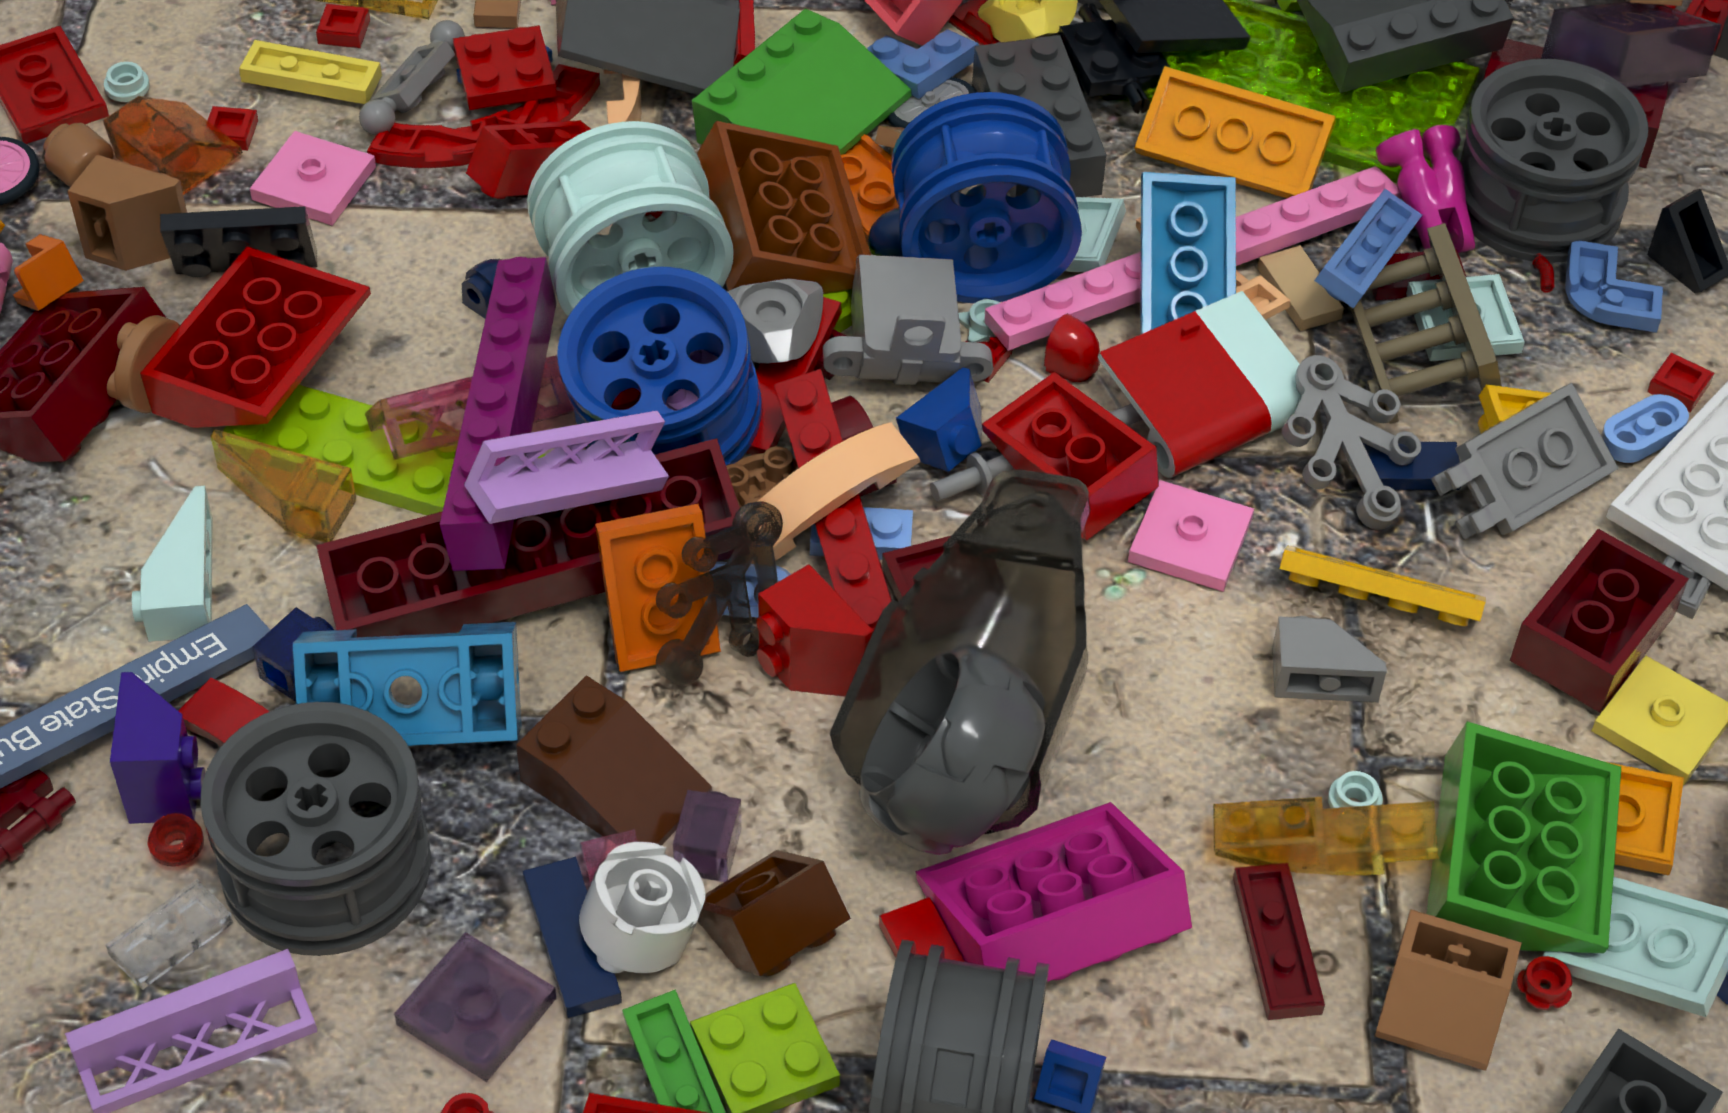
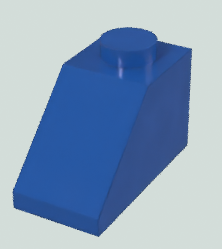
M962 367L896 417L900 434L918 455L921 463L949 472L967 458L968 455L982 446V412L970 369Z

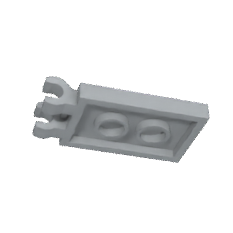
M1570 383L1456 447L1455 450L1461 462L1433 476L1431 480L1440 496L1467 483L1480 508L1455 521L1463 539H1466L1475 533L1479 534L1495 524L1502 535L1510 533L1619 468L1575 387Z

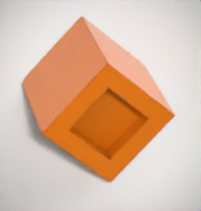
M39 234L25 244L32 257L14 270L22 289L13 296L17 304L39 311L84 281L64 241Z

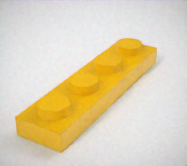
M1289 545L1284 549L1279 568L1289 571L1288 579L1299 584L1318 587L1320 580L1339 584L1338 593L1368 600L1369 593L1389 598L1387 604L1389 607L1410 613H1417L1419 606L1439 611L1437 619L1459 626H1468L1469 619L1480 622L1486 602V597Z

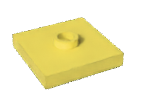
M1645 655L1597 717L1591 731L1664 774L1684 777L1683 785H1685L1728 727V702Z

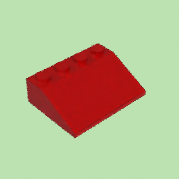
M247 246L140 372L152 413L192 428L268 424L371 295L370 287Z

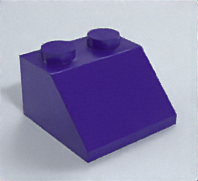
M121 672L110 764L129 824L195 821L197 800H201V789L206 774L204 767H197L196 736H188L183 715L133 672Z

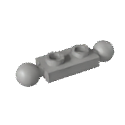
M443 20L434 25L430 33L431 43L417 47L370 101L363 105L359 113V120L366 132L377 135L380 132L390 131L395 123V111L399 110L401 113H405L416 107L422 100L420 94L425 88L438 81L445 74L444 67L455 55L453 38L465 37L464 31L458 23L451 20Z

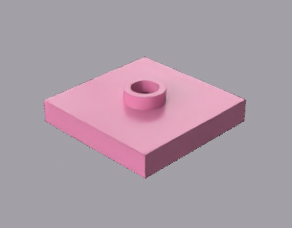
M294 131L250 187L251 199L275 208L305 206L308 218L333 226L376 168L375 156Z
M1159 480V487L1153 494L1129 550L1128 562L1224 592L1252 522L1254 508Z

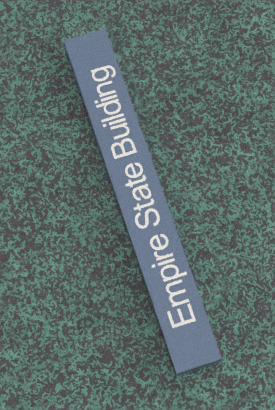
M245 604L0 727V789L114 731L121 672H133L163 699L170 702L204 685L210 677L215 679L276 648V635L248 604Z

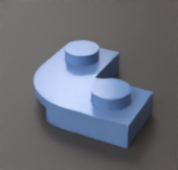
M1586 241L1571 242L1568 250L1565 282L1566 294L1571 304L1581 314L1596 322L1657 333L1661 322L1663 287L1616 279L1617 246Z

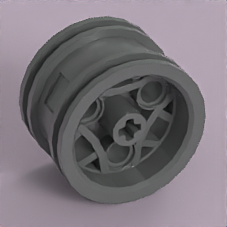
M902 939L895 960L884 1012L869 1113H1027L1049 964L1037 962L1035 974L1019 971L1020 959L1010 957L1007 959L1005 969L944 959L945 947L931 945L928 956L916 954V942Z

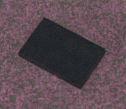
M1099 0L1136 53L1244 50L1251 38L1223 0Z

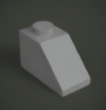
M1307 616L1278 618L1272 646L1275 697L1379 702L1387 673L1386 663L1331 619L1310 618Z

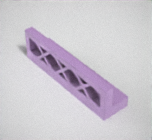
M658 411L485 440L464 486L489 524L660 491L663 489L669 475L651 449L665 421ZM635 433H638L635 441L625 442ZM598 440V441L595 442L593 445H591L590 447H588L586 450H582L584 447H586V446H587L588 444H590L592 441ZM552 448H555V449H553L551 452H549L547 455H545L544 457L538 458L540 455H542L543 453H545L547 450L552 449ZM511 456L500 465L494 466L497 458Z
M286 949L67 1032L65 1035L93 1113H110L318 1031L300 987L295 964L289 950ZM290 1000L293 1001L300 1018L280 1027L262 1022L269 1008ZM225 1025L243 1029L236 1044L223 1049L207 1044L215 1029ZM176 1046L188 1051L181 1065L164 1070L152 1065L160 1050ZM116 1067L133 1072L125 1087L100 1096L94 1076Z

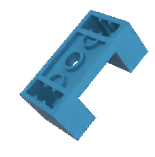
M516 622L463 624L459 633L357 638V629L302 632L293 642L296 704L333 702L358 707L390 724L401 735L408 746L518 740L522 722ZM402 676H410L416 679L422 688L420 700L411 705H404L396 701L391 692V685L395 679Z

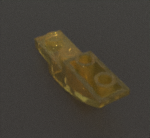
M1322 797L1213 804L1215 855L1253 866L1289 863L1290 871L1296 873L1385 874V862L1439 859L1434 801L1324 809Z

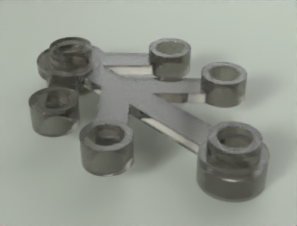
M764 501L745 504L735 514L732 527L705 538L693 537L685 543L682 549L683 562L698 572L706 573L680 584L668 583L664 585L657 593L656 605L666 615L678 619L690 611L692 602L706 596L708 598L685 639L668 641L657 654V671L676 685L690 684L700 677L703 671L701 652L727 605L731 623V632L729 634L730 647L746 657H752L757 654L759 649V630L752 624L745 573L752 561H754L758 580L754 590V599L757 604L758 593L779 582L773 545L781 535L783 519L780 511L775 506ZM704 548L703 556L696 561L697 553ZM734 549L727 564L711 570L715 566L719 554ZM678 594L677 602L670 607L672 598ZM750 633L748 642L743 645L744 638Z

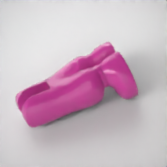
M1436 125L1427 129L1422 136L1420 131L1416 129L1405 131L1383 141L1376 147L1375 151L1378 161L1383 166H1401L1402 170L1397 179L1398 190L1403 201L1422 214L1415 227L1424 249L1430 248L1427 228L1445 223L1454 248L1457 249L1458 253L1472 251L1475 248V240L1466 203L1463 166L1454 155V152L1460 146L1461 138L1458 129L1453 126ZM1426 160L1431 161L1432 168L1428 165Z

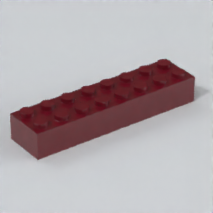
M717 438L656 454L655 457L669 475L663 489L660 491L514 519L505 569L453 571L440 528L442 512L316 545L336 630L357 629V638L460 632L463 624L494 623L604 593L605 587L595 524L698 504L702 511L709 564L747 554L745 522Z

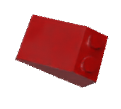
M1055 372L982 423V431L1048 510L1086 541L1159 487L1157 447Z

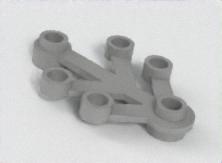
M1320 355L1309 356L1300 363L1296 370V387L1301 398L1295 413L1289 417L1282 428L1283 437L1293 446L1301 447L1306 445L1315 434L1316 424L1313 417L1321 404L1328 423L1315 455L1303 469L1302 476L1305 483L1314 489H1323L1330 484L1337 472L1334 461L1341 446L1364 493L1356 507L1360 521L1371 529H1385L1392 524L1401 511L1400 498L1394 489L1383 486L1363 443L1387 454L1396 464L1408 465L1420 453L1421 442L1411 432L1402 431L1393 435L1349 414L1343 404V401L1366 410L1368 415L1378 423H1388L1394 418L1401 406L1400 400L1394 392L1382 389L1374 394L1345 380L1341 368L1330 358ZM1316 374L1322 376L1326 381L1319 379ZM1378 402L1385 403L1390 411L1381 409ZM1293 425L1301 426L1305 434L1297 433ZM1398 444L1407 446L1410 453L1403 452ZM1313 467L1322 469L1326 477L1318 476L1314 472ZM1377 500L1382 501L1387 508L1380 506Z

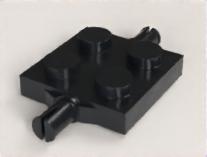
M1087 3L1079 8L1078 14L1082 18L1083 23L1060 26L1058 35L1061 36L1073 70L1088 97L1105 94L1123 95L1127 97L1135 113L1139 114L1140 111L1141 113L1146 112L1151 102L1144 91L1157 87L1164 66L1170 67L1162 53H1136L1112 19H1102L1093 3H1090L1089 6Z

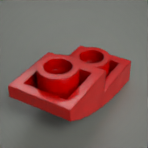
M211 677L178 710L183 715L187 730L216 742L219 747L241 727L257 717L270 712L246 695Z

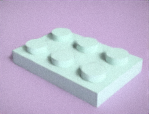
M1613 877L1609 946L1606 952L1545 951L1543 956L1554 957L1562 961L1568 967L1573 977L1707 1017L1728 972V909Z

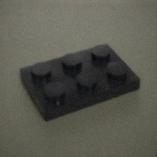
M305 206L160 214V232L176 274L204 277L211 272H226L247 246L308 267H318L317 248Z

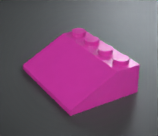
M1112 802L915 871L917 881L926 898H931L965 962L1005 969L1008 957L1020 959L1019 971L1035 974L1037 962L1049 964L1047 982L1064 979L1070 976L1072 972L1099 962L1113 961L1126 952L1151 943L1164 942L1171 938L1172 935L1192 928L1184 871Z

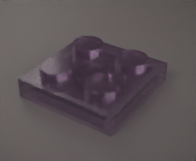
M465 932L398 1008L394 1016L397 1026L487 1082L557 999L556 989L550 983Z

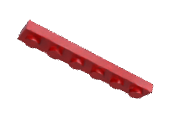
M821 369L774 384L798 468L833 446L843 442ZM859 493L816 522L815 526L834 590L874 631L873 646L901 638L903 635Z

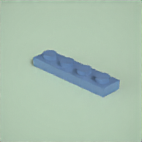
M1384 189L1314 281L1324 287L1331 297L1343 301L1354 308L1419 221L1422 214L1387 189Z

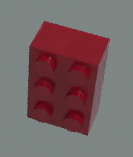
M1597 529L1522 622L1510 661L1601 713L1674 618L1689 578L1604 531Z

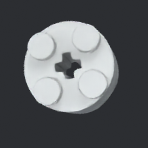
M631 842L620 845L608 853L606 859L595 872L580 910L579 924L585 942L597 955L598 964L608 972L652 973L674 966L679 962L696 926L705 902L703 881L695 867L682 857L681 862H678L664 854L667 849L664 846L651 842Z

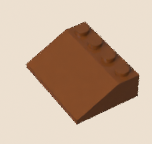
M716 121L697 155L709 184V199L718 207L733 243V264L726 280L727 290L729 291L742 285L782 279L817 282L822 286L823 294L852 289L857 256L871 255L838 146Z

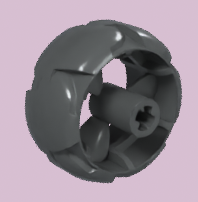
M959 645L952 651L943 652L932 658L911 677L898 693L881 719L870 741L862 765L861 788L859 791L866 813L882 830L918 851L942 855L950 853L953 847L958 848L973 843L1006 810H1009L1018 802L1028 786L1030 771L1039 753L1045 730L1043 714L1045 700L1040 688L1025 671L993 650L976 645Z

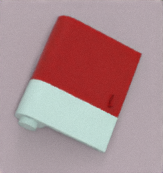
M1243 291L1126 340L1098 354L1099 361L1150 428L1147 440L1157 447L1158 471L1166 478H1172L1282 428L1289 417L1295 413L1301 398L1295 379L1296 370L1300 365Z

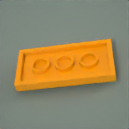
M1164 66L1134 148L1135 152L1140 155L1210 176L1236 177L1237 184L1283 198H1289L1312 189L1335 126L1336 117Z

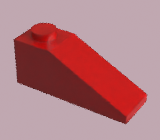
M581 120L482 126L466 174L481 186V191L492 198L505 199L507 196L528 195L531 182L542 163L565 142L583 132L591 130V128Z

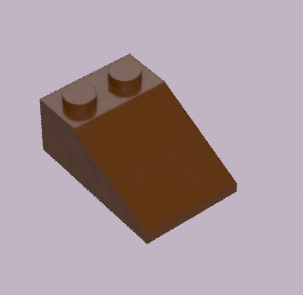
M587 675L516 744L520 781L617 846L631 842H651L662 846L712 793V786L626 700Z

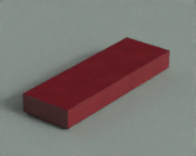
M1289 863L1235 868L1233 882L1267 1020L1322 1015L1325 1002Z

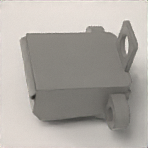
M876 255L857 256L851 296L853 336H838L825 342L822 350L823 364L827 372L837 376H855L857 379L892 380L896 385H915L917 382L942 383L962 367L970 369L973 382L984 380L992 374L993 360L991 349L983 343L961 342L953 259Z

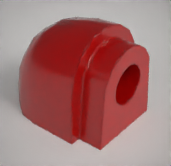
M1068 313L1064 314L1057 321L1046 345L1044 359L1046 372L1051 374L1055 372L1071 382H1082L1090 378L1100 366L1098 359L1100 352L1099 341L1087 324Z

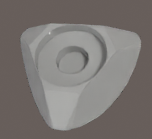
M782 279L742 285L727 291L737 303L745 320L752 361L767 364L790 361L802 357L810 349L817 336L823 310V289L817 282Z

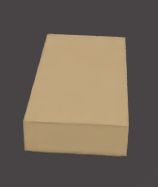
M1301 245L1259 257L1257 269L1263 278L1291 300L1290 307L1286 309V312L1299 331L1342 319L1344 307L1339 300L1331 297L1324 287L1314 281L1319 275V271Z

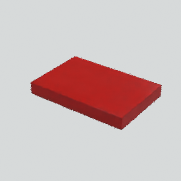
M61 26L0 45V103L19 138L25 144L48 137L61 124L67 123L70 125L80 122L88 124L109 116L104 99Z

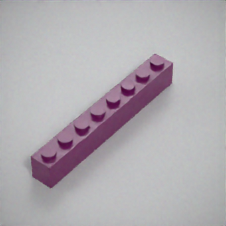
M514 257L498 260L440 521V528L453 571L505 569L514 519L489 524L464 484L483 441L532 432L557 304L546 257ZM511 456L497 458L494 466L500 465Z

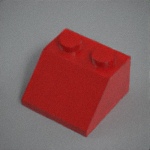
M810 564L758 593L759 617L756 623L759 630V649L757 650V658L769 676H777L791 691L860 699L871 694L874 631Z

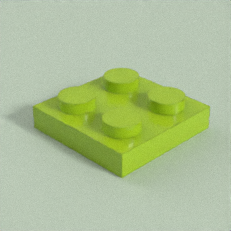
M796 983L690 1021L695 1039L727 1113H771L840 1086V1074Z

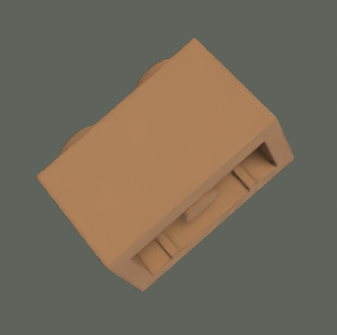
M96 155L67 191L85 258L125 271L169 259L170 256L160 232V214L187 213L180 179L130 165L124 161Z
M1410 909L1374 1037L1486 1071L1510 993L1522 942Z

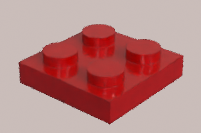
M540 25L453 38L454 53L469 110L557 97L556 82Z

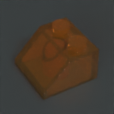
M138 96L103 120L113 151L119 161L180 179L183 195L243 153L238 144L184 102Z

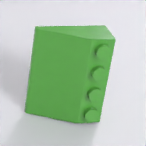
M805 8L691 101L697 143L701 145L714 123L721 121L837 145L842 155L858 143L864 134L867 135L912 95L911 89L840 23Z
M1467 721L1445 755L1426 914L1522 942L1520 950L1605 953L1609 946L1621 766Z

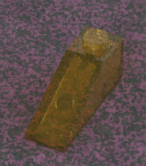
M215 429L210 437L217 468L285 531L292 532L303 539L312 538L322 542L333 541L357 501L351 468Z

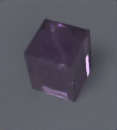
M687 790L673 841L674 859L681 862L682 857L695 867L702 879L720 882L729 880L742 829L741 799L729 797L717 791L704 793Z

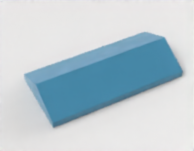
M1142 172L1140 334L1236 294V177Z

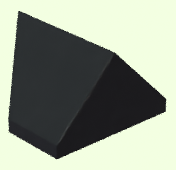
M1701 189L1693 190L1662 208L1647 253L1650 258L1694 293L1702 292L1728 276V260Z

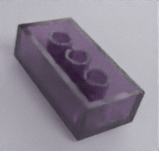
M1618 2L1554 9L1541 59L1566 60L1587 65L1611 76L1630 89H1643L1644 84L1665 86L1666 81L1687 83L1688 78L1707 75L1721 24L1656 4Z

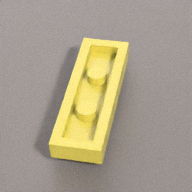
M254 40L239 67L241 82L365 104L370 100L382 77L380 62Z

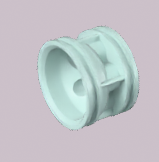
M639 121L611 123L593 128L575 136L557 148L542 163L531 182L527 197L529 218L540 247L549 257V271L560 306L567 316L570 315L579 301L595 287L608 279L628 271L648 267L681 268L699 273L713 280L721 287H723L730 274L734 256L733 243L718 207L709 199V184L699 157L689 141L670 128L655 123ZM664 211L659 218L652 222L644 216L647 212ZM613 224L610 228L609 235L597 234L607 226Z

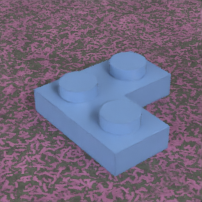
M947 29L918 49L887 35L876 40L867 49L911 89L912 96L920 99L926 92L932 91L974 62V47L979 46V43Z

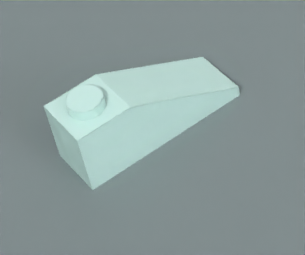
M205 485L193 488L142 567L140 591L132 592L135 622L143 621L149 642L174 640L212 621L213 517Z

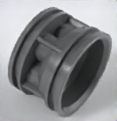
M1530 59L1501 67L1487 76L1474 93L1466 124L1464 147L1458 157L1463 166L1466 203L1474 236L1489 247L1506 255L1533 261L1539 256L1537 253H1541L1550 263L1566 262L1571 242L1586 241L1607 245L1619 230L1628 202V181L1638 169L1648 137L1646 114L1637 98L1624 85L1611 76L1587 65L1566 60ZM1574 161H1577L1578 163L1582 164L1589 171L1587 172L1580 169L1578 166H1576Z
M308 702L289 705L263 714L241 727L220 747L208 766L201 789V811L209 842L216 856L217 869L224 896L231 913L238 923L259 941L278 950L288 949L290 953L300 955L323 956L349 952L373 943L391 932L407 918L419 902L430 875L431 850L426 821L421 810V792L416 763L405 740L390 724L380 717L358 707L341 703ZM360 801H373L387 809L378 816L362 817L355 814L351 807ZM277 833H284L289 837L287 846L280 853L267 857L255 854L259 845L267 837ZM335 842L344 844L353 852L352 856L328 865H321L315 861L319 849L329 847Z

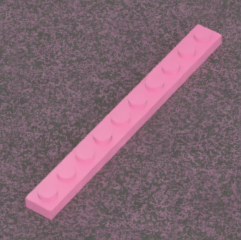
M1377 166L1237 216L1236 266L1359 221L1384 189H1387L1401 199L1398 186ZM1141 252L985 308L984 323L1009 351L1049 336L1057 321L1064 314L1068 313L1082 322H1087L1140 302Z

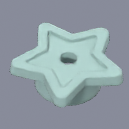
M983 299L974 303L969 312L958 313L959 323L969 329L968 342H983L989 340L990 337H996L984 323L985 308L1000 302Z

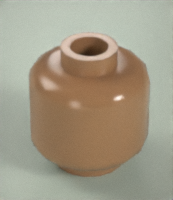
M81 122L70 125L65 123L56 127L49 134L43 146L45 152L44 162L47 169L68 187L73 185L96 155L113 159L114 156L112 146L89 126Z

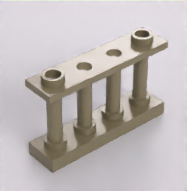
M1446 224L1427 228L1430 248L1424 249L1423 255L1385 266L1367 291L1425 273H1429L1430 277L1439 274L1441 282L1435 283L1436 288L1365 310L1361 299L1354 308L1350 307L1374 379L1367 380L1368 389L1374 394L1379 390L1386 389L1394 392L1397 396H1401L1467 376L1468 380L1477 378L1481 390H1483L1486 384L1502 386L1495 353ZM1440 306L1443 311L1451 308L1454 316L1448 317V323L1378 344L1375 343L1371 327ZM1454 341L1455 345L1464 343L1467 351L1461 352V358L1391 379L1387 378L1382 363ZM1378 402L1379 407L1384 406L1385 411H1390L1385 403ZM1397 414L1389 422V424L1399 422Z

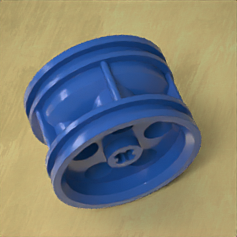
M999 92L964 94L944 100L926 109L915 117L900 134L893 149L891 168L895 197L900 212L899 232L903 257L953 259L958 302L976 303L983 299L1004 302L1047 286L1069 267L1081 243V220L1077 199L1069 184L1071 167L1065 135L1060 124L1046 109L1031 100L1013 94ZM1018 184L1030 187L1020 196L1010 197L1007 195V192ZM975 186L966 195L959 192V190Z
M648 267L619 274L595 287L579 301L566 319L558 343V366L568 398L574 408L577 424L658 411L665 423L651 449L654 455L717 438L727 466L739 461L750 448L761 422L762 397L756 370L751 360V347L745 320L735 300L719 284L699 273L681 268ZM696 350H704L717 356L718 359L711 363L699 364L692 361L689 355ZM635 388L641 393L639 401L633 407L626 410L611 408L613 401L622 391ZM679 389L688 390L699 398L691 405L677 411L671 410L666 406L667 398L674 395ZM635 433L625 442L635 441L638 433ZM598 440L592 441V442H591L590 444H588L585 448L587 449L588 447H590L591 445H593V444H594L595 442H597Z

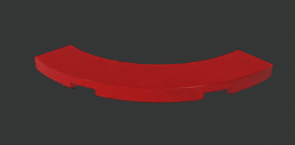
M558 64L553 71L557 97L527 101L510 112L504 109L489 116L471 120L470 126L456 129L442 125L394 123L390 131L380 132L375 136L367 153L375 156V163L396 167L443 168L468 165L482 126L570 121L595 94L600 86V73Z

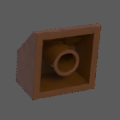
M776 850L706 893L698 922L737 969L754 975L768 977L787 968L791 964L790 957L804 948H814L831 940L836 935L835 929L851 918L823 860Z

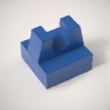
M1051 1039L1045 1053L1034 1099L1076 1113H1091L1107 1057Z

